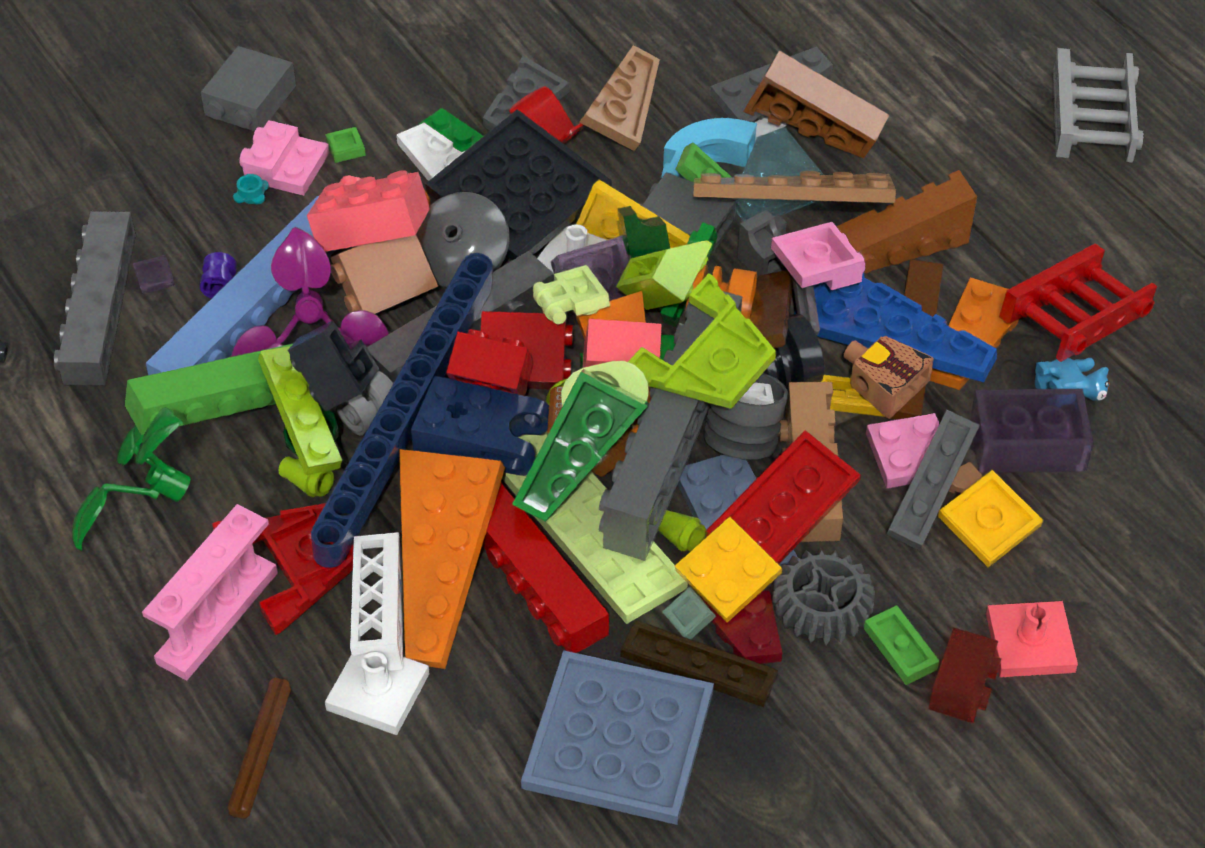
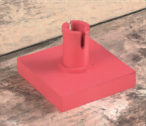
M1063 601L988 605L986 617L999 677L1076 673L1078 662Z

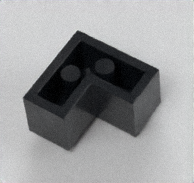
M334 321L299 337L287 350L293 367L296 371L301 372L307 381L312 398L320 403L325 411L360 395L379 370L362 339L348 345Z

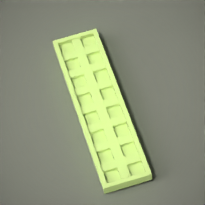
M547 431L541 435L523 434L518 438L529 442L534 448L535 456L537 457L547 438ZM590 471L546 522L537 517L535 518L622 620L628 624L686 590L688 583L675 571V565L654 541L645 561L603 548V533L599 532V524L604 512L599 511V505L603 492L607 488ZM503 473V481L517 496L526 476Z

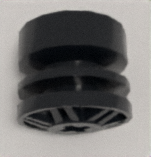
M798 313L790 315L786 343L783 347L774 348L776 350V359L763 372L783 383L787 391L789 382H821L824 376L823 354L814 329L803 315Z

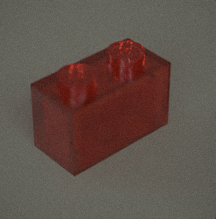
M953 627L933 686L929 710L970 723H974L978 709L986 711L992 688L986 687L988 678L996 680L1002 658L995 656L998 645L997 640Z

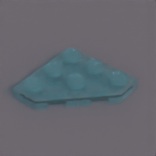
M785 127L757 137L743 171V174L754 175V177H768L770 175L800 176L801 171L820 172V175H824ZM737 198L736 212L745 221L764 210H768L773 216L778 214L781 216L818 201Z

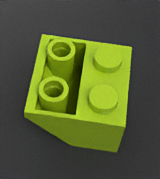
M705 240L631 258L616 288L626 295L642 291L644 308L646 310L684 302L693 291L694 286L692 284L698 272L705 267L708 261L707 254L712 243Z

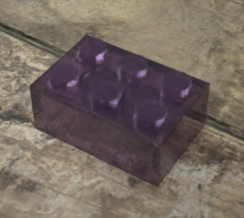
M1083 389L975 390L970 419L972 422L980 425L973 438L978 471L980 473H989L991 470L994 472L1087 471L1094 443Z

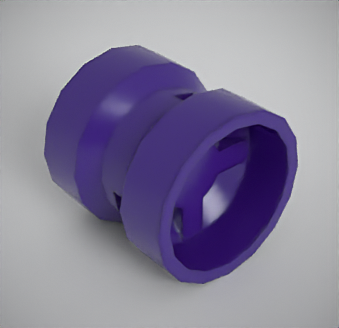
M214 252L204 258L203 274L200 281L201 292L205 296L213 298L235 277L237 263L232 256L222 252Z

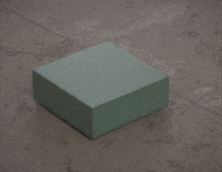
M688 587L662 611L681 635L688 639H692L716 617L715 613L691 587Z

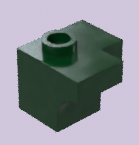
M631 206L617 209L619 217L617 225L620 235L617 237V243L621 256H626L630 261L631 258L670 249L666 223L659 216L644 219L638 217Z

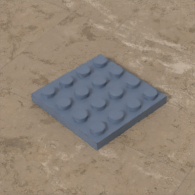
M563 650L521 779V788L677 825L712 699L714 683Z

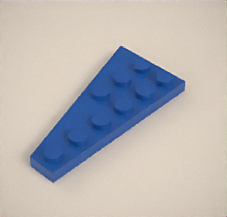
M864 272L862 274V282L831 290L825 282L813 285L820 326L818 337L847 345L856 340L869 348L880 337L887 336L933 357L932 368L981 382L985 381L997 360V349L965 330L956 331L946 325V319L937 314L932 317L923 312L920 304L882 282H871L864 277Z

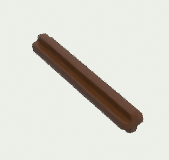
M276 677L271 679L266 690L227 806L229 815L234 818L246 819L250 815L291 691L290 683L286 679Z

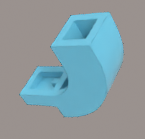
M714 118L695 122L682 128L669 139L664 147L662 177L667 172L685 179L675 169L684 147L692 142L715 162H724L746 168L755 149L757 123L732 118Z

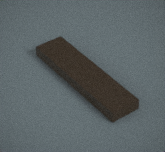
M636 620L621 648V657L665 673L714 683L713 690L763 708L778 675V670Z

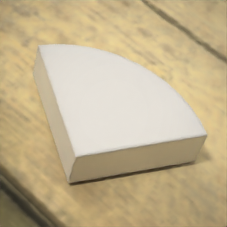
M754 383L739 401L755 405L774 403L771 385Z

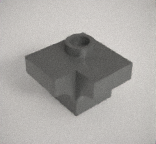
M764 210L740 223L738 259L750 271H757V278L758 275L787 269L771 249L772 238L786 234L787 222L779 214L773 216L768 210Z

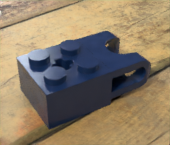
M434 376L411 428L413 451L502 461L505 467L504 473L526 476L536 459L535 451L529 442L518 437L523 434L541 435L547 431L549 405L537 398Z

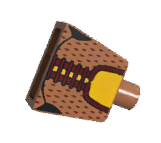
M887 336L880 337L869 348L854 340L844 352V358L853 363L852 387L888 419L895 415L930 381L934 358Z

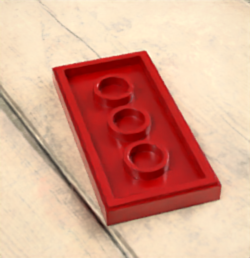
M804 430L706 530V536H709L726 519L731 517L779 565L861 480V474Z

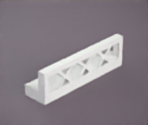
M399 532L354 536L352 656L365 655L374 651L383 653L387 660V671L402 670L403 558ZM383 547V551L373 559L363 554V549ZM372 572L383 577L372 587L362 581ZM374 599L382 606L370 615L361 608ZM372 627L382 633V639L360 641V637Z

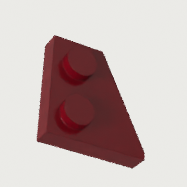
M770 591L759 593L729 622H726L702 598L716 615L712 620L716 626V633L725 643L733 648V653L736 656L759 664L782 662L783 653Z

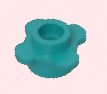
M247 174L240 177L237 181V192L233 195L234 201L247 204L263 203L265 201L264 192L269 188L268 182L255 174Z

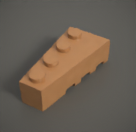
M789 382L785 420H780L779 441H786V448H782L781 454L806 430L838 456L837 443H834L835 412L830 410L831 397L833 396L832 382ZM842 500L801 542L840 541L843 523Z

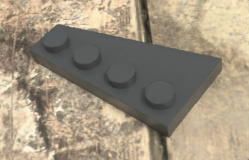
M818 47L790 56L813 71L820 73L825 78L832 74L833 64ZM771 64L712 85L710 96L729 118L753 122L757 118L762 120L766 115L755 112L754 116L743 111Z

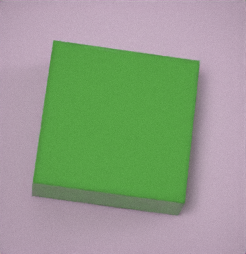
M356 127L325 134L326 143L329 145V150L335 163L366 156L365 147Z

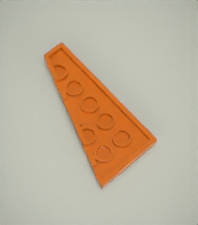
M399 449L405 657L429 665V667L445 669L505 467L502 461Z

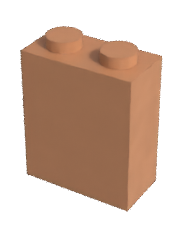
M417 235L360 245L331 257L333 263L330 265L331 273L338 284L341 283L347 295L344 297V302L349 313L357 310H366L376 314L438 287Z

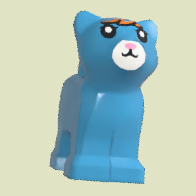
M1067 358L1062 362L1057 359L1052 362H1038L1035 369V387L1041 394L1047 392L1049 388L1052 389L1053 394L1047 395L1046 398L1052 409L1059 407L1062 402L1076 401L1082 397L1089 398L1092 401H1099L1106 397L1110 384L1107 379L1109 369L1102 367L1085 376L1082 372L1091 370L1095 365L1092 358L1075 360Z

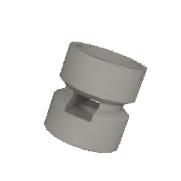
M377 371L360 395L335 406L338 415L352 432L359 436L367 432L393 382L384 373Z

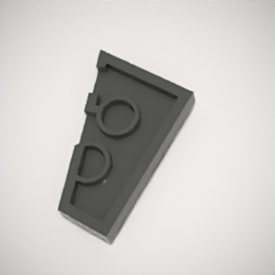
M522 56L515 74L511 73L507 79V86L504 91L498 93L485 113L483 127L491 131L510 115L509 110L515 103L541 87L546 86L557 99L560 100L570 92L569 82Z

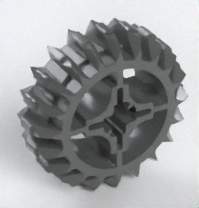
M820 548L817 555L814 556L805 550L802 559L792 556L789 565L783 564L782 574L774 580L773 589L775 591H773L772 602L776 606L775 613L777 618L783 619L785 629L794 628L796 638L807 634L810 643L816 637L822 638L825 645L830 642L832 637H835L840 643L845 639L846 634L855 637L858 629L864 628L865 620L873 613L875 591L874 587L871 586L870 574H863L862 563L852 565L850 555L843 559L839 558L836 550L831 555H824ZM808 583V585L802 587L801 591L795 592L799 587ZM852 600V602L845 608L840 610L838 609L839 607L844 606L845 602Z

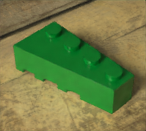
M583 369L578 375L512 505L546 522L606 452L647 408L649 402Z

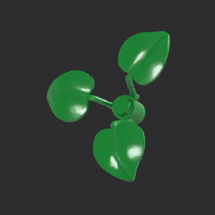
M167 407L162 408L150 423L144 435H141L136 425H134L124 438L117 455V462L122 466L128 463L134 453L136 454L135 462L142 465L146 462L152 466L145 482L150 484V489L108 483L102 485L101 488L94 487L81 504L74 518L72 538L78 550L82 551L83 539L101 512L109 492L116 491L148 495L154 499L160 493L175 502H178L185 494L191 477L167 465L152 453L166 437L183 424L182 420L175 416L171 409Z

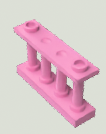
M237 504L142 611L143 617L168 629L170 636L154 655L157 665L187 681L278 574L276 564L255 554L253 542L269 525L268 519Z

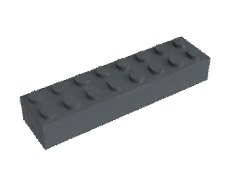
M723 291L726 295H730L736 303V308L741 312L743 297ZM689 302L685 313L687 320L685 324L679 323L675 332L674 344L676 345L673 351L669 349L666 351L663 359L670 365L675 364L714 320L713 317ZM651 387L650 397L652 399L649 405L638 416L637 424L640 426L637 432H631L628 436L625 446V453L627 455L624 461L618 460L612 476V481L614 482L612 489H605L599 505V511L604 512L599 524V532L603 533V548L643 561L648 556L711 407L708 402Z

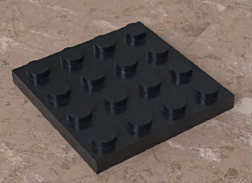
M517 109L425 183L426 192L436 200L457 192L476 193L491 200L501 210L507 221L509 247L506 255L514 260L527 251L534 255L579 217L592 186L598 180L611 187L612 180Z

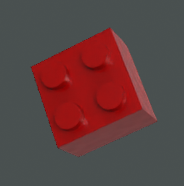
M469 329L468 333L457 332L446 373L452 380L525 396L533 368V361L528 348L523 347V342L512 338H503V341L500 342L489 339V335L485 332Z

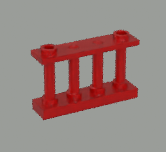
M1093 244L1008 289L999 317L1008 324L1022 317H1030L1061 340L1056 359L1062 362L1074 354L1079 355L1088 346L1137 318L1147 316L1154 306L1153 297L1157 286L1154 283H1150L1134 292L1102 269L1101 262L1105 250L1097 244ZM1095 280L1122 300L1113 304L1084 283ZM1073 292L1100 312L1090 316L1062 295ZM1051 304L1078 324L1069 329L1040 307Z

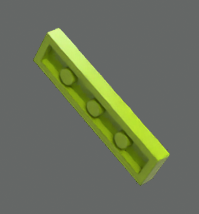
M291 346L260 351L258 357L259 364L305 475L339 469L342 463L341 456L319 404L312 398L309 392L307 381L301 372L295 370L290 361V354L287 350Z

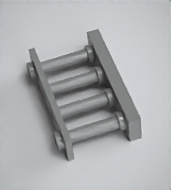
M1057 48L1053 68L1056 157L1069 158L1071 145L1083 142L1125 145L1126 162H1133L1136 150H1141L1143 144V131L1138 130L1135 93L1139 68L1133 65V53H1126L1123 69L1077 66L1075 62H1071L1070 49ZM1074 78L1121 81L1122 89L1079 87L1076 83H1072V81H1074ZM1075 99L1123 102V111L1078 108V105L1072 102H1075ZM1076 120L1124 124V132L1081 130L1079 126H1074L1073 123H1076Z

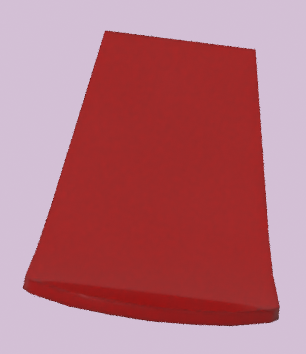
M546 86L526 95L509 110L510 114L518 109L563 144L575 137L585 126L580 123L574 127L557 97Z

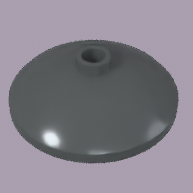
M457 192L446 195L429 206L430 209L416 235L438 286L447 288L463 259L472 253L485 254L492 260L493 272L499 269L509 247V228L505 216L491 200L476 193ZM457 229L456 236L449 238V233Z

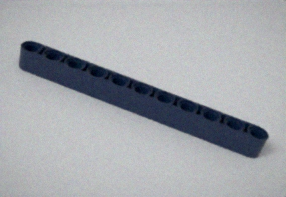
M472 253L467 255L461 262L311 531L312 551L314 560L320 566L327 568L336 567L345 560L354 543V536H358L400 459L399 449L405 450L412 437L411 428L434 376L444 378L446 375L457 332L468 333L492 289L493 264L492 260L485 254ZM333 542L334 544L325 545L324 543Z

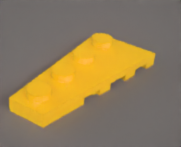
M598 180L592 186L576 224L584 226L587 229V233L617 243V237L620 236L617 221H619L618 208L631 206L637 216L644 219L657 217L658 215L603 181ZM662 219L666 223L670 248L687 245L690 235Z

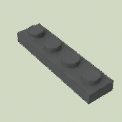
M946 410L886 535L920 551L980 425Z

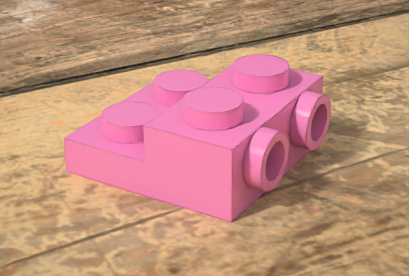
M268 120L264 128H256L252 147L242 150L240 166L243 167L244 175H258L262 180H266L271 188L304 196L329 155V145L299 137L298 127Z
M833 222L772 238L771 249L801 288L825 282L831 290L862 282V274L865 271L864 258L859 252H856L846 235L841 233Z

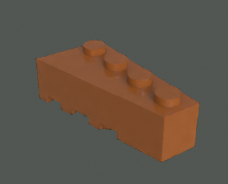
M960 170L949 174V180L938 186L932 182L921 187L922 193L905 200L901 196L895 199V203H891L885 210L879 213L873 209L836 226L841 233L846 235L856 252L863 256L865 261L864 273L890 265H897L910 259L929 256L939 251L957 248L969 243L977 195Z

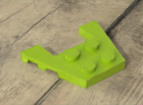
M708 273L689 294V303L713 317L714 320L674 365L668 364L643 347L628 362L636 365L644 373L650 387L732 409L776 359V350L749 318L746 319L741 314L730 295H726L720 289L715 277Z

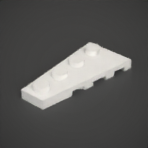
M425 123L397 134V144L428 181L464 153L455 149L452 141Z

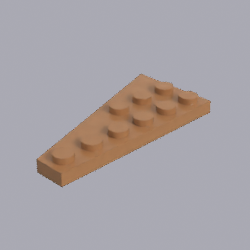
M801 171L800 176L770 175L768 177H754V175L737 174L734 177L721 178L720 174L704 173L701 174V178H694L693 197L895 203L896 189L890 174L882 173L853 175V173L834 172L833 175H820V172Z

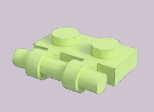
M587 265L554 274L555 281L546 284L537 282L533 286L534 300L542 307L545 316L556 324H561L566 320L565 312L573 310L577 316L582 314L591 315L598 312L599 309L610 306L608 293Z

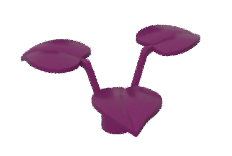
M292 228L286 239L276 250L271 263L272 275L282 288L289 291L302 288V292L296 299V314L292 316L291 321L277 339L273 330L268 326L260 325L248 329L236 342L231 357L284 346L281 343L286 340L298 321L314 323L320 318L326 324L332 321L328 313L323 311L322 297L317 292L308 288H320L327 283L331 271L329 258L322 246L302 229ZM366 310L350 312L343 318L341 328L338 327L348 345L362 339L366 348L389 334L383 321L374 313Z

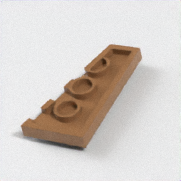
M633 45L586 111L580 123L635 151L641 143L660 59Z

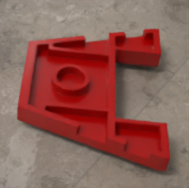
M326 503L282 510L279 516L267 517L269 525L253 542V544L261 540L265 542L292 586L259 602L260 610L275 635L286 629L353 570L354 544L345 560L336 567H322L313 558L311 531ZM222 521L212 523L213 531ZM327 542V543H324V544H325V545H331V544H334V543H333V542Z

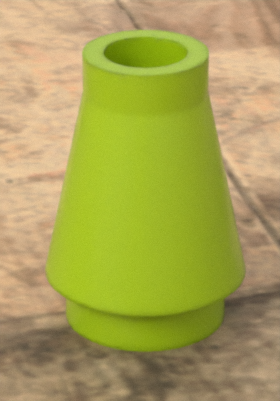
M290 456L285 457L279 465V475L288 479L310 497H322L332 487L334 474L331 470L305 475L299 459Z
M669 510L666 511L658 530L680 551L688 550L690 552L704 540L706 528L701 524L699 518Z

